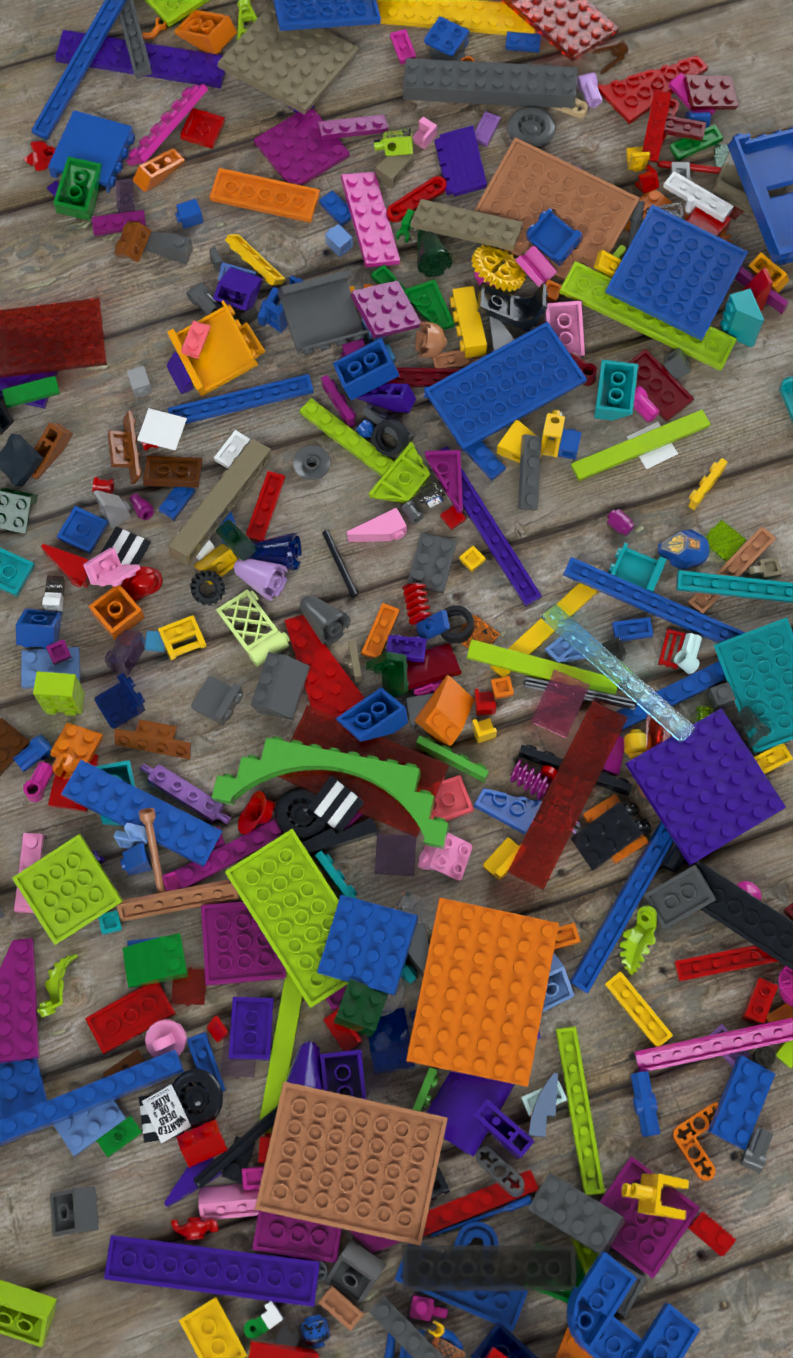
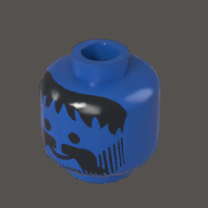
M321 1314L304 1318L305 1322L300 1325L304 1344L312 1345V1349L325 1346L324 1341L330 1339L327 1319L321 1318Z

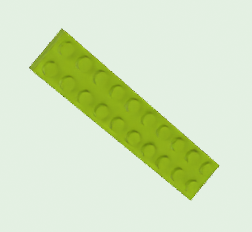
M574 262L559 291L560 294L574 301H582L583 305L669 347L674 349L680 347L684 354L719 371L722 370L737 340L736 338L709 326L701 341L606 294L605 291L612 278L581 263Z

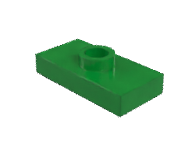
M129 1116L96 1141L107 1158H109L143 1134L133 1117Z

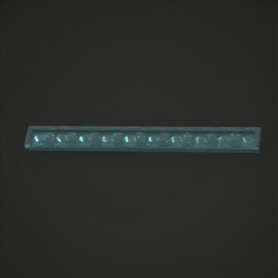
M555 604L542 614V620L679 742L684 741L694 732L695 727L559 606Z

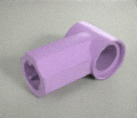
M594 72L577 76L578 90L583 93L588 107L595 108L602 103V97L597 87V77Z

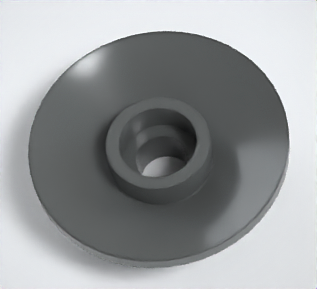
M306 446L296 453L293 466L300 477L306 480H317L328 472L330 458L324 449L318 446ZM315 464V467H309V465Z

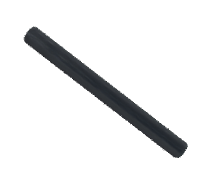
M526 676L524 680V686L527 688L635 710L637 706V699L530 676Z
M278 1105L232 1144L227 1151L223 1152L193 1179L195 1185L198 1188L204 1187L274 1125Z

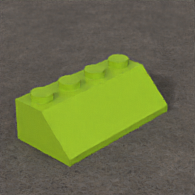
M0 1280V1333L43 1347L55 1314L57 1299Z

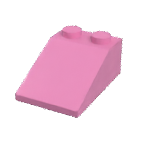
M582 301L547 303L544 323L548 322L569 353L574 352L578 356H585Z

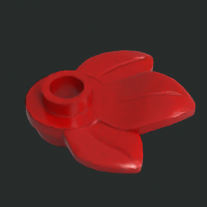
M42 141L31 142L33 152L26 156L24 161L29 165L35 166V171H43L48 168L56 149Z

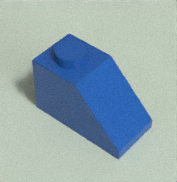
M139 843L122 852L123 859H120L122 870H126L129 876L152 870L149 852L144 843Z

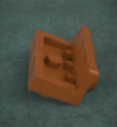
M127 222L122 229L123 233L120 240L116 243L114 254L118 257H128L135 262H139L150 237L151 230L139 222Z

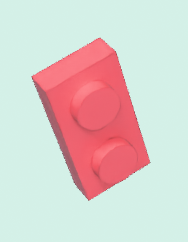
M193 321L181 354L199 359L210 332V326Z

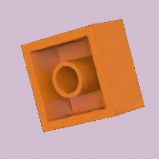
M121 585L114 586L88 606L92 615L114 641L145 618L141 608Z

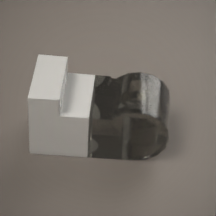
M47 576L45 596L42 603L45 610L63 612L64 576Z

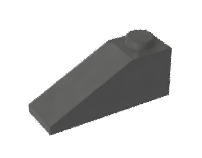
M151 232L144 250L187 264L193 252L190 238L175 233Z

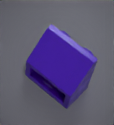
M230 267L218 282L213 300L218 302L224 300L227 305L252 313L263 279Z

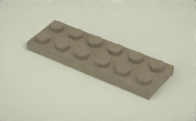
M421 199L411 221V228L513 251L523 228V222Z

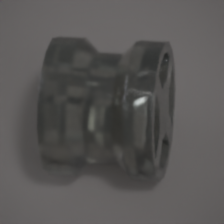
M769 1046L759 1047L754 1051L752 1059L753 1062L766 1068L774 1063L776 1054Z

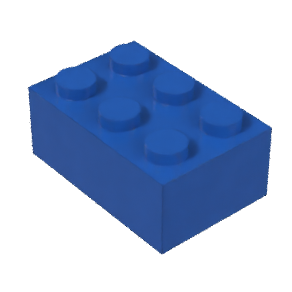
M382 338L333 362L341 384L351 401L400 376Z

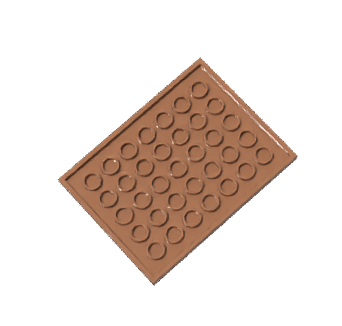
M515 137L474 211L523 222V228L514 250H507L509 254H514L518 258L533 246L527 241L526 232L528 228L538 222V217L543 211H547L549 208L552 209L554 215L574 231L579 230L583 235V240L561 266H558L543 254L557 270L554 276L565 281L575 261L600 273L599 270L594 268L598 251L604 250L611 254L640 198Z
M283 1081L255 1210L421 1246L448 1118Z

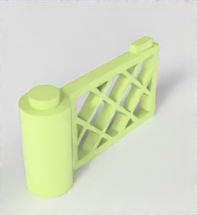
M247 589L217 608L216 611L247 652L255 666L259 667L265 663L268 652L278 654L288 648L290 639L285 632L281 633L278 631L257 603L259 598L254 591L249 592ZM245 597L249 598V607L239 606L240 600ZM228 608L235 609L233 617L225 616L223 611ZM238 610L248 611L246 619L237 618ZM251 611L261 614L259 621L250 619ZM235 622L245 623L244 631L235 630ZM248 623L258 625L257 633L247 631ZM261 625L270 626L272 631L267 634L260 633ZM245 636H254L255 642L247 646L244 642Z

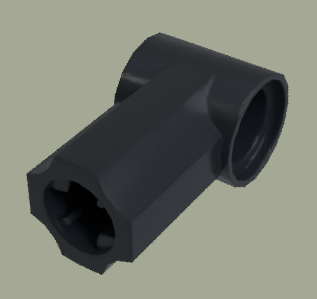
M675 842L661 863L664 868L674 873L678 871L685 859Z

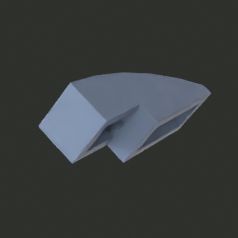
M554 1073L550 1077L536 1100L528 1128V1135L530 1137L545 1138L547 1117H555L558 1073Z

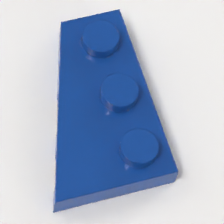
M483 788L473 807L525 835L543 801L529 800L523 796H510L504 792Z

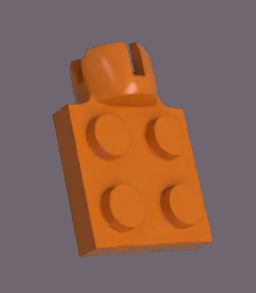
M67 722L50 751L51 756L56 758L52 764L53 772L61 777L65 770L64 779H69L80 760L90 763L103 740V734Z

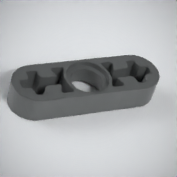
M479 1148L476 1152L477 1164L509 1195L513 1197L522 1195L525 1190L523 1178L491 1148ZM482 1154L485 1156L489 1154V1160L493 1163L491 1166L486 1159L482 1161ZM497 1167H504L506 1169V1173L503 1176H496L494 1171ZM509 1176L514 1184L519 1182V1189H511V1183L507 1180Z

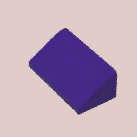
M174 352L167 363V368L179 392L184 394L193 390L192 380L178 353Z

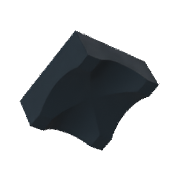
M12 433L6 445L0 451V470L15 486L23 487L44 458L20 434Z

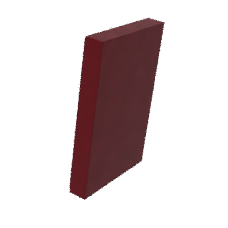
M450 643L425 650L424 662L406 661L408 665V690L443 680L447 675L454 677L461 674V669Z

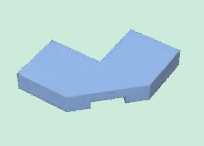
M126 823L124 827L126 832L116 830L113 835L121 848L130 849L139 843H144V845L148 843L145 827L132 823Z

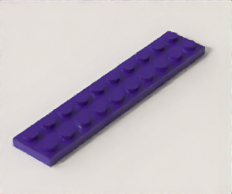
M63 30L55 55L56 62L69 64L86 33ZM106 37L89 67L134 75L126 40ZM145 43L152 69V74L146 75V77L222 88L226 71L218 68V61L223 55Z
M111 1235L104 1279L314 1307L320 1262Z

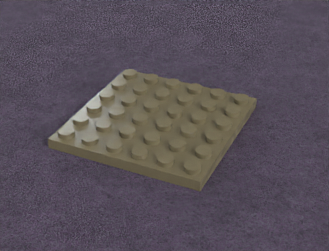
M272 2L218 61V68L305 115L359 53V47L324 28L279 31L275 8Z

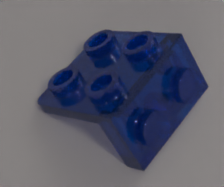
M124 673L117 676L118 684L94 698L96 705L112 729H116L146 711L143 705L146 701L140 692L136 694L133 689L136 685L131 677L126 678Z

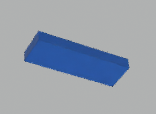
M206 1032L187 1038L196 1069H202L211 1073L218 1080L222 1092L226 1091Z

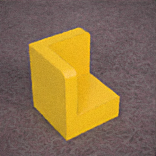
M490 718L479 722L476 719L472 720L471 726L477 743L496 738L497 730L493 728Z

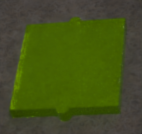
M722 520L713 529L711 528L709 534L705 537L708 540L710 549L726 562L746 542L743 536Z

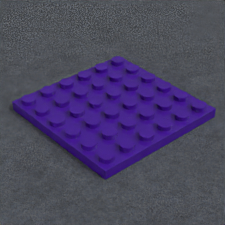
M722 708L625 764L689 866L786 808Z

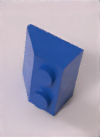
M25 608L16 623V645H22L26 648L35 646L47 649L46 646L58 642L62 611Z

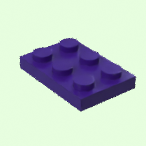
M233 997L229 1059L270 1061L273 998Z

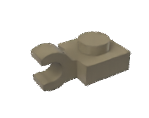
M778 557L759 560V566L748 567L749 570L746 571L748 578L762 575L763 580L781 577L783 574Z

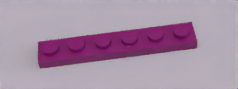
M276 819L212 851L204 867L191 862L176 870L175 874L183 888L191 887L247 858L284 833L278 827Z

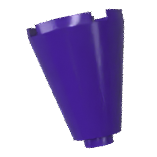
M306 1041L299 1046L285 1082L323 1090L320 1048L316 1046V1043Z

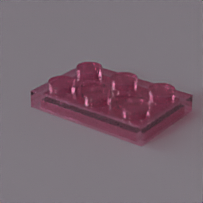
M554 669L531 722L567 738L590 685Z

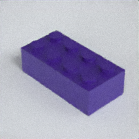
M361 1049L320 1054L323 1090L366 1099Z

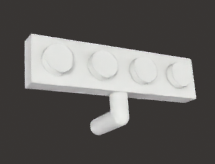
M675 171L664 183L663 188L687 201L685 211L688 213L696 206L723 222L733 210V205Z

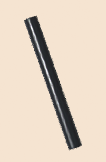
M325 530L322 532V535L351 597H356L358 592L329 530Z

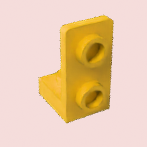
M643 147L626 148L628 170L639 172L645 169L650 152H642Z

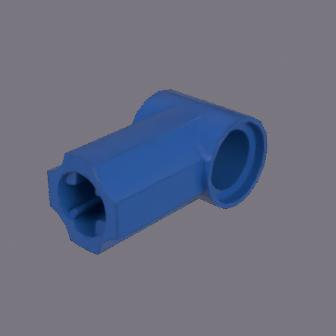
M41 734L33 738L29 746L16 755L13 760L25 772L39 760H45L50 757V751L53 747Z

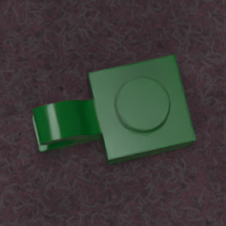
M407 210L402 220L401 228L396 233V240H399L400 236L404 235L406 236L405 243L409 242V231L414 229L411 228V221L415 211Z

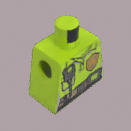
M411 128L385 132L383 139L374 140L375 151L385 150V156L413 154L414 145Z

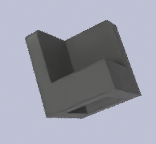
M680 347L664 356V366L676 380L691 372V363Z

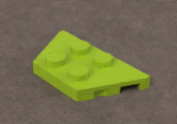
M413 442L408 444L368 493L370 498L405 504L411 501L428 481L430 472L423 464V460L418 455Z

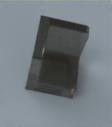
M619 637L602 643L599 650L606 667L624 661L627 654Z

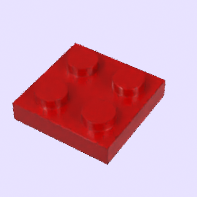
M192 108L180 138L181 140L213 149L224 126L225 117Z

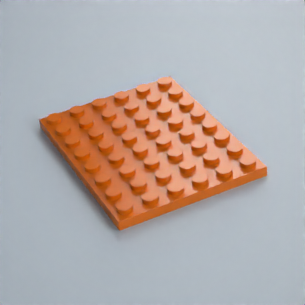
M439 897L406 1061L528 1087L559 923Z

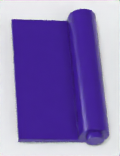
M450 1071L426 1113L447 1117L443 1139L474 1157L488 1130L473 1115L486 1099L501 1110L515 1084Z

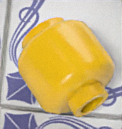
M633 729L624 736V752L629 758L634 759L649 750V737L642 730Z

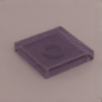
M377 834L375 874L414 876L416 836Z

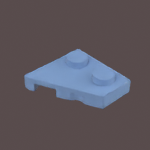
M574 626L545 649L547 655L554 662L561 664L595 657L598 654L595 648Z

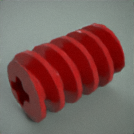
M411 583L402 587L404 597H406L404 600L407 604V616L410 618L408 621L411 625H416L432 616L430 612H425L430 609L429 605H424L429 602L428 598H423L427 596V592L422 591L426 588L425 584Z

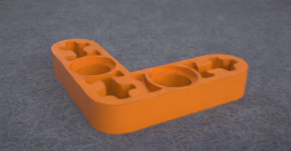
M719 1103L710 1104L675 1127L672 1131L674 1142L696 1176L702 1181L711 1180L715 1176L716 1171L696 1137L709 1129L710 1124L706 1116L713 1112L712 1107L717 1109ZM695 1118L703 1119V1129L698 1130L694 1127L693 1121ZM690 1127L695 1135H692V1132L685 1135L686 1140L677 1138L679 1134L678 1129L684 1131ZM690 1147H696L699 1150L697 1159L689 1157L688 1150ZM704 1158L705 1161L701 1163L705 1168H710V1171L708 1172L710 1176H702L700 1173L702 1171V1167L700 1166V1164L695 1166L694 1163Z

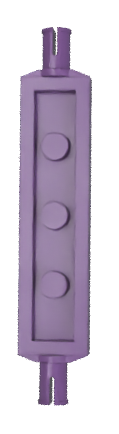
M145 763L141 765L140 770L149 775L148 783L210 822H214L217 819L226 825L230 822L231 817L222 812V803L215 802L212 797L161 765L156 766L154 769Z

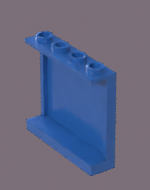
M73 110L48 166L51 177L58 178L59 174L63 173L68 156L102 164L99 185L105 186L107 193H110L112 187L116 185L118 173L122 171L123 161L128 157L130 145H133L135 141L132 126Z

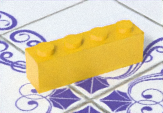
M474 286L452 289V297H449L450 307H454L453 320L458 324L456 326L457 337L461 338V341H459L460 351H464L465 358L486 355L487 343L480 313L477 312L478 304Z

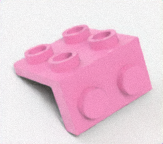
M109 548L83 564L91 585H100L101 587L106 585L118 586L123 583L122 580L136 575V571L140 570L139 565H121L115 548Z
M448 833L445 849L424 846L419 856L417 867L423 870H436L459 881L463 878L472 851V844Z

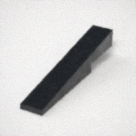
M369 818L338 834H335L333 828L302 842L309 855L313 856L320 851L326 852L377 836L378 830L372 818Z

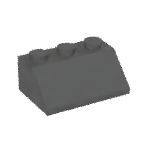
M268 652L250 705L260 714L293 720L310 666L289 656Z

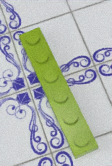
M311 398L299 410L302 416L381 477L394 463L392 459L379 453L371 443Z

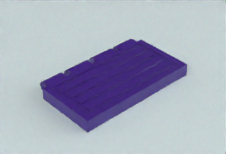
M473 125L440 134V138L434 140L442 178L446 181V195L453 194L456 197L488 187Z

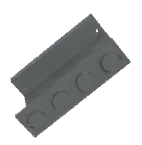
M349 270L287 285L279 289L278 295L297 354L304 353V355L314 353L316 349L324 351L330 349L331 345L334 344L342 346L347 344L349 340L357 341L364 339V336L369 332L368 330L363 331L355 303L350 296L351 291L347 282L351 277Z

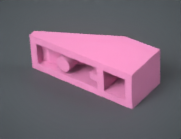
M397 508L347 531L348 542L399 540L407 533V525Z

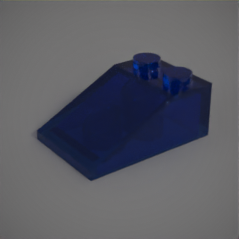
M404 1007L382 1011L376 1031L372 1037L368 1036L374 1076L415 1069V1063L406 1061L410 1035Z

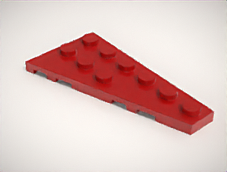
M696 55L680 60L677 64L663 65L660 69H650L630 75L627 79L611 81V84L604 86L601 84L597 85L601 96L630 124L651 109L654 90L669 92L673 95L674 92L668 84L680 73L684 76L702 75L708 70V66Z
M300 615L286 619L285 624L296 660L310 666L304 686L316 725L319 726L336 721L337 717L365 698L326 645L320 642L305 617Z

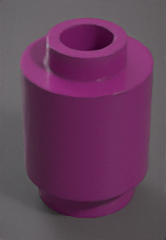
M620 509L612 510L607 516V519H609L607 523L620 535L627 536L635 527V524L632 523L633 520Z

